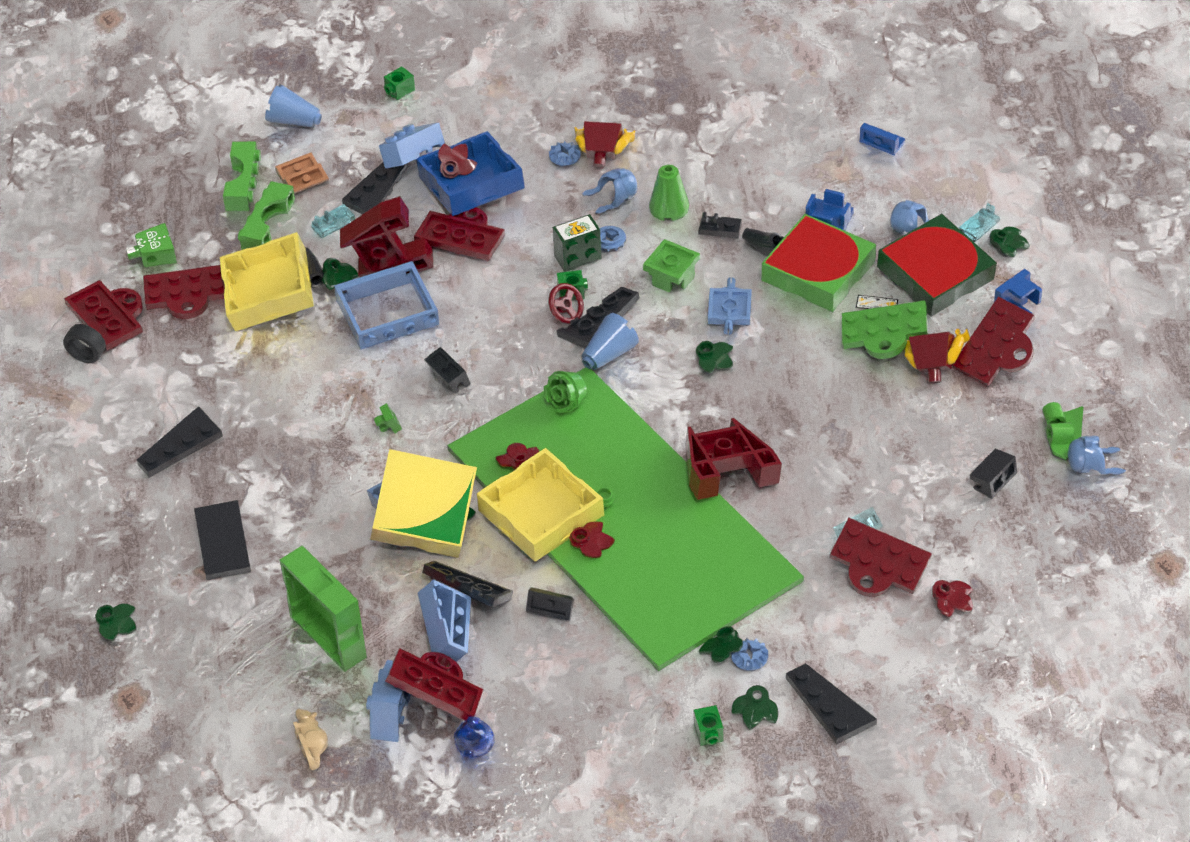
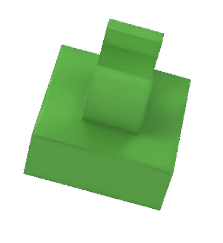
M386 403L379 407L383 415L375 417L374 421L377 427L379 426L381 432H385L389 428L394 433L402 430L396 414Z

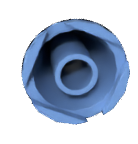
M281 84L274 88L268 101L270 110L266 109L265 120L268 122L312 128L315 125H319L322 118L320 109Z
M610 313L603 319L581 355L582 363L586 368L596 370L633 349L639 343L635 329L633 327L629 329L625 325L628 322L626 319L615 313Z

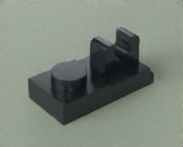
M703 212L698 234L739 239L742 219L718 217V213H714V216H707V212Z
M531 587L528 590L526 611L570 621L574 599L572 596Z

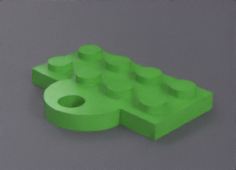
M925 300L842 313V343L844 349L865 346L867 353L878 359H888L900 354L906 347L910 336L928 334L927 305ZM885 346H890L887 350H881Z

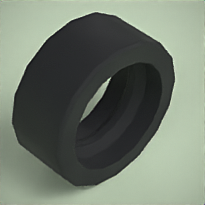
M84 324L73 325L63 339L66 351L73 358L84 363L96 362L106 347L102 335L92 327ZM79 340H81V341H83L84 343H86L89 347H87L86 345L82 344Z

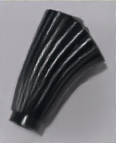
M746 228L742 234V239L768 255L784 238L775 232L768 233L752 228Z
M305 247L311 288L318 287L324 283V272L313 252Z

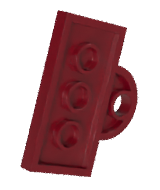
M477 207L454 216L429 211L415 233L414 240L425 237L431 247L490 261L505 236V229L488 225L486 213Z
M221 265L143 276L146 310L167 308L169 313L178 319H192L206 311L209 301L224 299L225 284L222 279ZM188 307H191V308H192L191 310H184L185 308H188Z
M98 280L64 298L65 304L84 325L92 327L102 335L107 351L143 332L142 326L135 319L142 312V299L139 293L133 289L118 288L110 291L101 280ZM131 299L134 300L133 302H130V303L126 302V301L131 300Z
M998 296L969 341L961 350L952 367L987 387L991 385L1000 370L1004 372H1017L1029 365L1034 354L1032 342L1025 333L1035 320V316ZM1018 352L1026 353L1024 359H1015V355Z
M848 517L829 558L849 566V583L857 593L867 597H877L885 594L891 586L914 594L932 553ZM868 579L873 583V586L864 588L860 582Z
M401 648L397 651L385 682L392 686L400 688L414 697L422 699L436 708L442 709L469 723L474 718L484 690L464 680L461 667L451 657L439 652H427L419 658Z

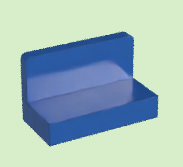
M863 123L860 127L861 143L895 156L905 143V138L867 123Z

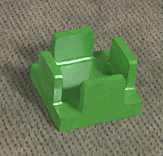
M664 239L644 262L643 270L649 272V275L652 276V285L659 289L670 292L672 290V282L678 285L681 283V288L686 289L695 277V265L700 260V253Z

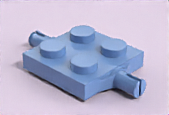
M731 277L727 279V287L710 288L708 324H723L726 335H728V329L729 335L733 333V325H750L752 289L735 287L736 279L733 277L732 283Z

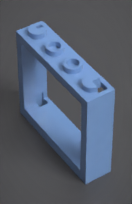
M412 261L334 285L336 301L360 349L439 325L438 309ZM409 283L412 284L425 311L363 331L360 330L348 306V302Z

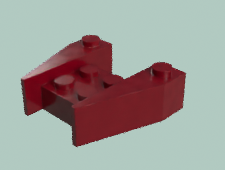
M401 196L380 202L340 229V248L352 245L359 256V278L411 261L414 263L418 273L434 268L433 250L425 237L403 244L396 231L409 227V210Z
M731 418L730 427L695 434L691 426L687 427L685 451L689 487L697 500L718 496L721 477L719 473L743 468L748 469L758 487L779 484L782 462L775 451L735 418Z

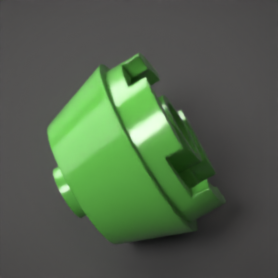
M555 371L548 377L547 385L543 389L547 403L551 402L556 408L555 411L559 413L574 411L586 398L587 394L583 378L575 372Z

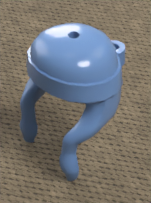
M617 168L606 172L599 179L596 188L582 193L583 196H593L600 192L606 183L613 181L615 189L614 201L609 205L599 207L595 211L596 214H602L607 210L617 208L624 200L628 201L633 198L637 193V180L631 171Z
M909 200L899 202L891 213L890 224L892 229L900 234L904 231L909 233L917 228L918 216L921 217L924 223L928 222L926 207Z
M1082 436L1070 443L1068 447V460L1075 472L1089 473L1091 469L1098 471L1102 475H1120L1126 472L1125 469L1117 467L1105 469L1104 454H1114L1120 451V448H1100L1098 436Z

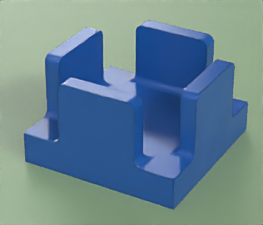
M825 189L824 200L816 198V194H811L806 204L805 214L845 231L854 214V207H851V203L848 202L846 205L844 204V193Z
M1024 268L995 289L994 302L999 296L1032 314L1023 305L1028 302V299L1036 305L1040 304L1042 288L1030 280L1031 273Z

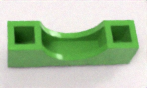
M256 141L232 142L230 152L232 169L240 172L241 175L232 181L225 182L223 193L225 211H249L250 204L254 203L253 189H256L257 185L255 175L259 173L257 161H261V151L257 150Z
M271 181L267 189L263 190L259 202H256L252 214L247 217L245 226L238 233L241 250L257 247L272 240L270 227L265 223L274 216L288 214L295 202L293 186Z

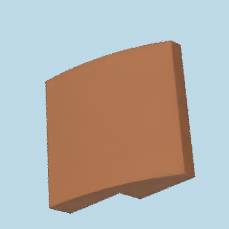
M312 152L275 166V171L283 184L293 186L294 194L329 181L322 165L317 163Z

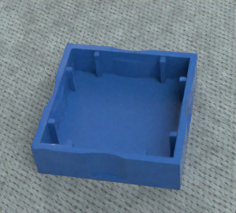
M488 131L449 146L453 149L460 144L467 145V159L477 162L475 169L468 175L458 174L452 179L445 178L440 172L439 150L416 159L419 178L452 216L525 188L522 168L509 154L501 149L500 144ZM447 166L446 170L452 172L453 167Z

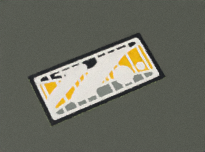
M858 295L855 308L872 309L898 305L899 299Z

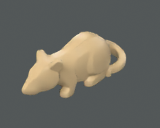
M297 709L295 716L298 722H293L294 733L300 741V749L304 758H307L310 769L316 770L320 766V755L328 746V738L325 731L318 726V721L315 719L316 712L311 713L308 710Z

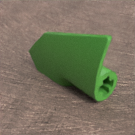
M1057 402L1048 403L1043 407L1042 413L1047 424V439L1053 455L1064 460L1068 459L1070 443L1082 436L1083 406L1063 412L1061 405Z

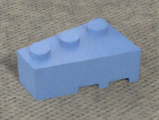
M439 122L414 127V124L402 127L403 130L394 132L393 136L385 138V142L379 145L385 168L404 165L419 158V154L425 150L426 153H430L433 151L432 148L441 147L445 141Z
M432 580L418 592L431 652L445 654L457 662L468 653L471 597Z
M387 660L384 668L379 670L378 682L373 684L372 696L369 695L367 698L366 708L370 710V739L398 742L400 737L399 724H403L405 719L404 716H401L404 706H408L411 694L385 682L393 663L392 660Z

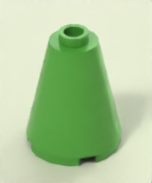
M669 164L659 168L649 201L651 214L659 220L665 221V218H671V221L683 218L689 210V200L677 167Z

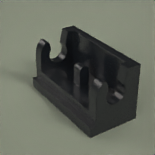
M441 347L424 359L429 367L451 386L454 392H459L457 388L459 383H462L465 387L471 384L466 371Z
M995 448L970 474V479L980 484H976L973 488L987 495L988 498L993 499L1018 473L1016 457Z

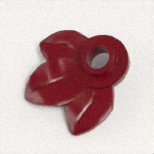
M444 143L439 149L440 172L445 178L452 179L458 174L468 175L477 165V162L467 159L468 148L466 144H460L451 149ZM447 166L453 167V171H452V172H448V171L446 170V167H447Z
M512 443L507 447L506 454L496 456V461L502 467H512L516 470L523 462L539 453V449L537 447L526 448L522 443Z
M598 521L589 522L584 527L575 528L569 537L571 545L575 548H580L582 554L590 558H600L602 556L601 550L610 548L614 544L615 539L602 532L603 522Z
M939 580L934 583L932 595L937 600V607L941 613L951 617L955 609L972 612L973 603L969 594H971L973 589L970 585L958 580L950 583L945 580Z

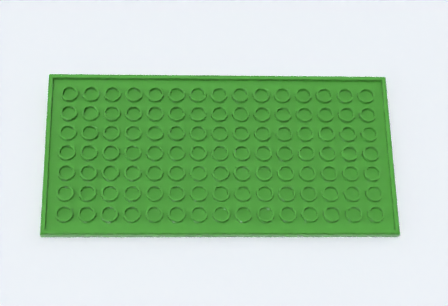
M585 367L576 373L583 378L587 394L586 398L574 411L569 413L556 412L551 402L547 403L544 391L448 444L447 448L460 464L477 467L475 479L483 488L514 471L512 467H502L496 461V456L506 454L507 447L510 444L522 443L526 448L537 447L539 452L546 448L565 464L573 475L583 480L594 491L600 487L612 489L615 494V502L610 507L604 508V516L596 521L603 522L602 532L615 539L614 544L606 550H601L602 556L600 558H590L583 555L580 548L572 546L570 539H568L547 555L641 654L660 671L699 647L708 639L715 637L721 628L736 624L804 581V576L719 493L718 496L697 500L689 487L687 462L592 369Z

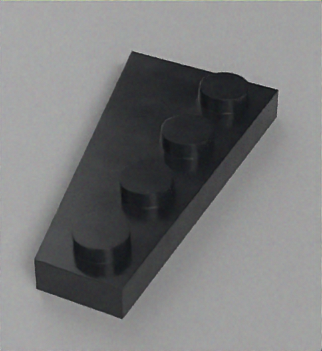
M382 162L342 198L343 205L360 214H364L380 202H383L392 193L395 183H398L409 167L408 163L385 168L384 162Z
M620 287L602 299V304L595 307L592 306L586 310V315L580 319L578 317L570 321L571 325L565 329L563 327L559 328L556 331L557 336L587 347L603 319L610 313H615L622 317L640 299L639 292Z
M198 406L137 459V464L150 478L223 437L222 430Z
M437 561L424 564L422 573L428 575L430 579L440 581L492 608L512 599L513 590Z
M806 663L786 673V680L836 744L877 725V718Z

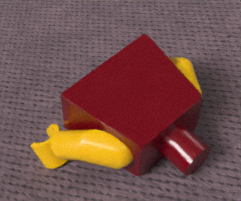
M584 121L583 129L574 127L575 140L582 152L586 153L588 159H594L593 167L597 169L605 168L606 160H615L616 155L620 154L630 142L635 140V130L627 132V129L624 128L623 133L622 123Z
M956 329V337L950 332L910 336L905 347V357L913 368L922 373L928 372L929 383L942 382L941 371L952 368V364L956 362L964 343L969 341L968 329L963 334L960 333V329Z

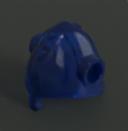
M468 717L454 733L455 745L463 756L476 758L488 754L495 742L494 732L491 727L478 717Z

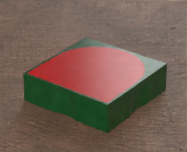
M942 213L879 249L877 267L896 285L903 288L913 301L925 300L927 314L931 317L954 304L960 297L972 293L994 280L997 266L995 260Z

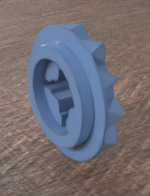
M557 142L556 146H551L549 151L550 160L561 166L574 164L581 156L579 146L574 145L573 142Z
M616 226L600 228L601 250L607 249L609 252L610 249H614L617 251L618 247L624 246L626 234L621 228Z
M746 638L739 652H731V658L733 663L743 670H756L766 664L768 649H766L765 643H759L757 638L754 641ZM748 649L753 653L752 659L748 656Z

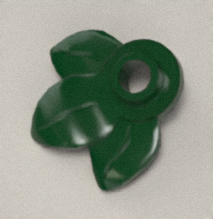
M1008 226L1003 229H994L989 235L990 243L994 247L999 248L1003 254L1013 258L1016 255V250L1029 249L1030 247L1027 239L1021 235L1022 231L1016 227Z
M327 258L323 263V282L329 291L334 289V285L358 277V272L352 265L341 263L336 258Z
M702 341L696 348V356L699 358L700 368L707 373H713L716 368L719 370L732 368L733 362L728 354L733 350V346L725 342L713 344L710 341Z
M125 603L115 607L111 605L99 607L95 614L97 624L100 625L99 633L101 636L109 641H114L118 633L128 635L136 631V624L130 617L136 608Z
M726 626L718 630L717 637L708 639L699 649V653H711L712 661L720 663L726 660L731 652H739L743 647V640L739 638L738 632L733 627Z
M754 685L750 687L745 695L737 697L732 704V714H743L744 723L749 730L759 725L763 718L774 724L778 720L777 704L769 699V693L763 686ZM755 693H759L762 695V697L760 699H755L753 695Z

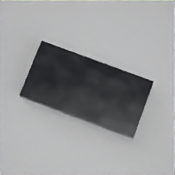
M238 500L194 508L206 580L251 572Z

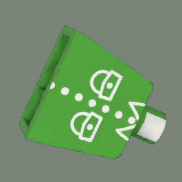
M165 223L137 233L135 235L137 245L126 248L128 259L141 257L144 267L177 263L174 247Z

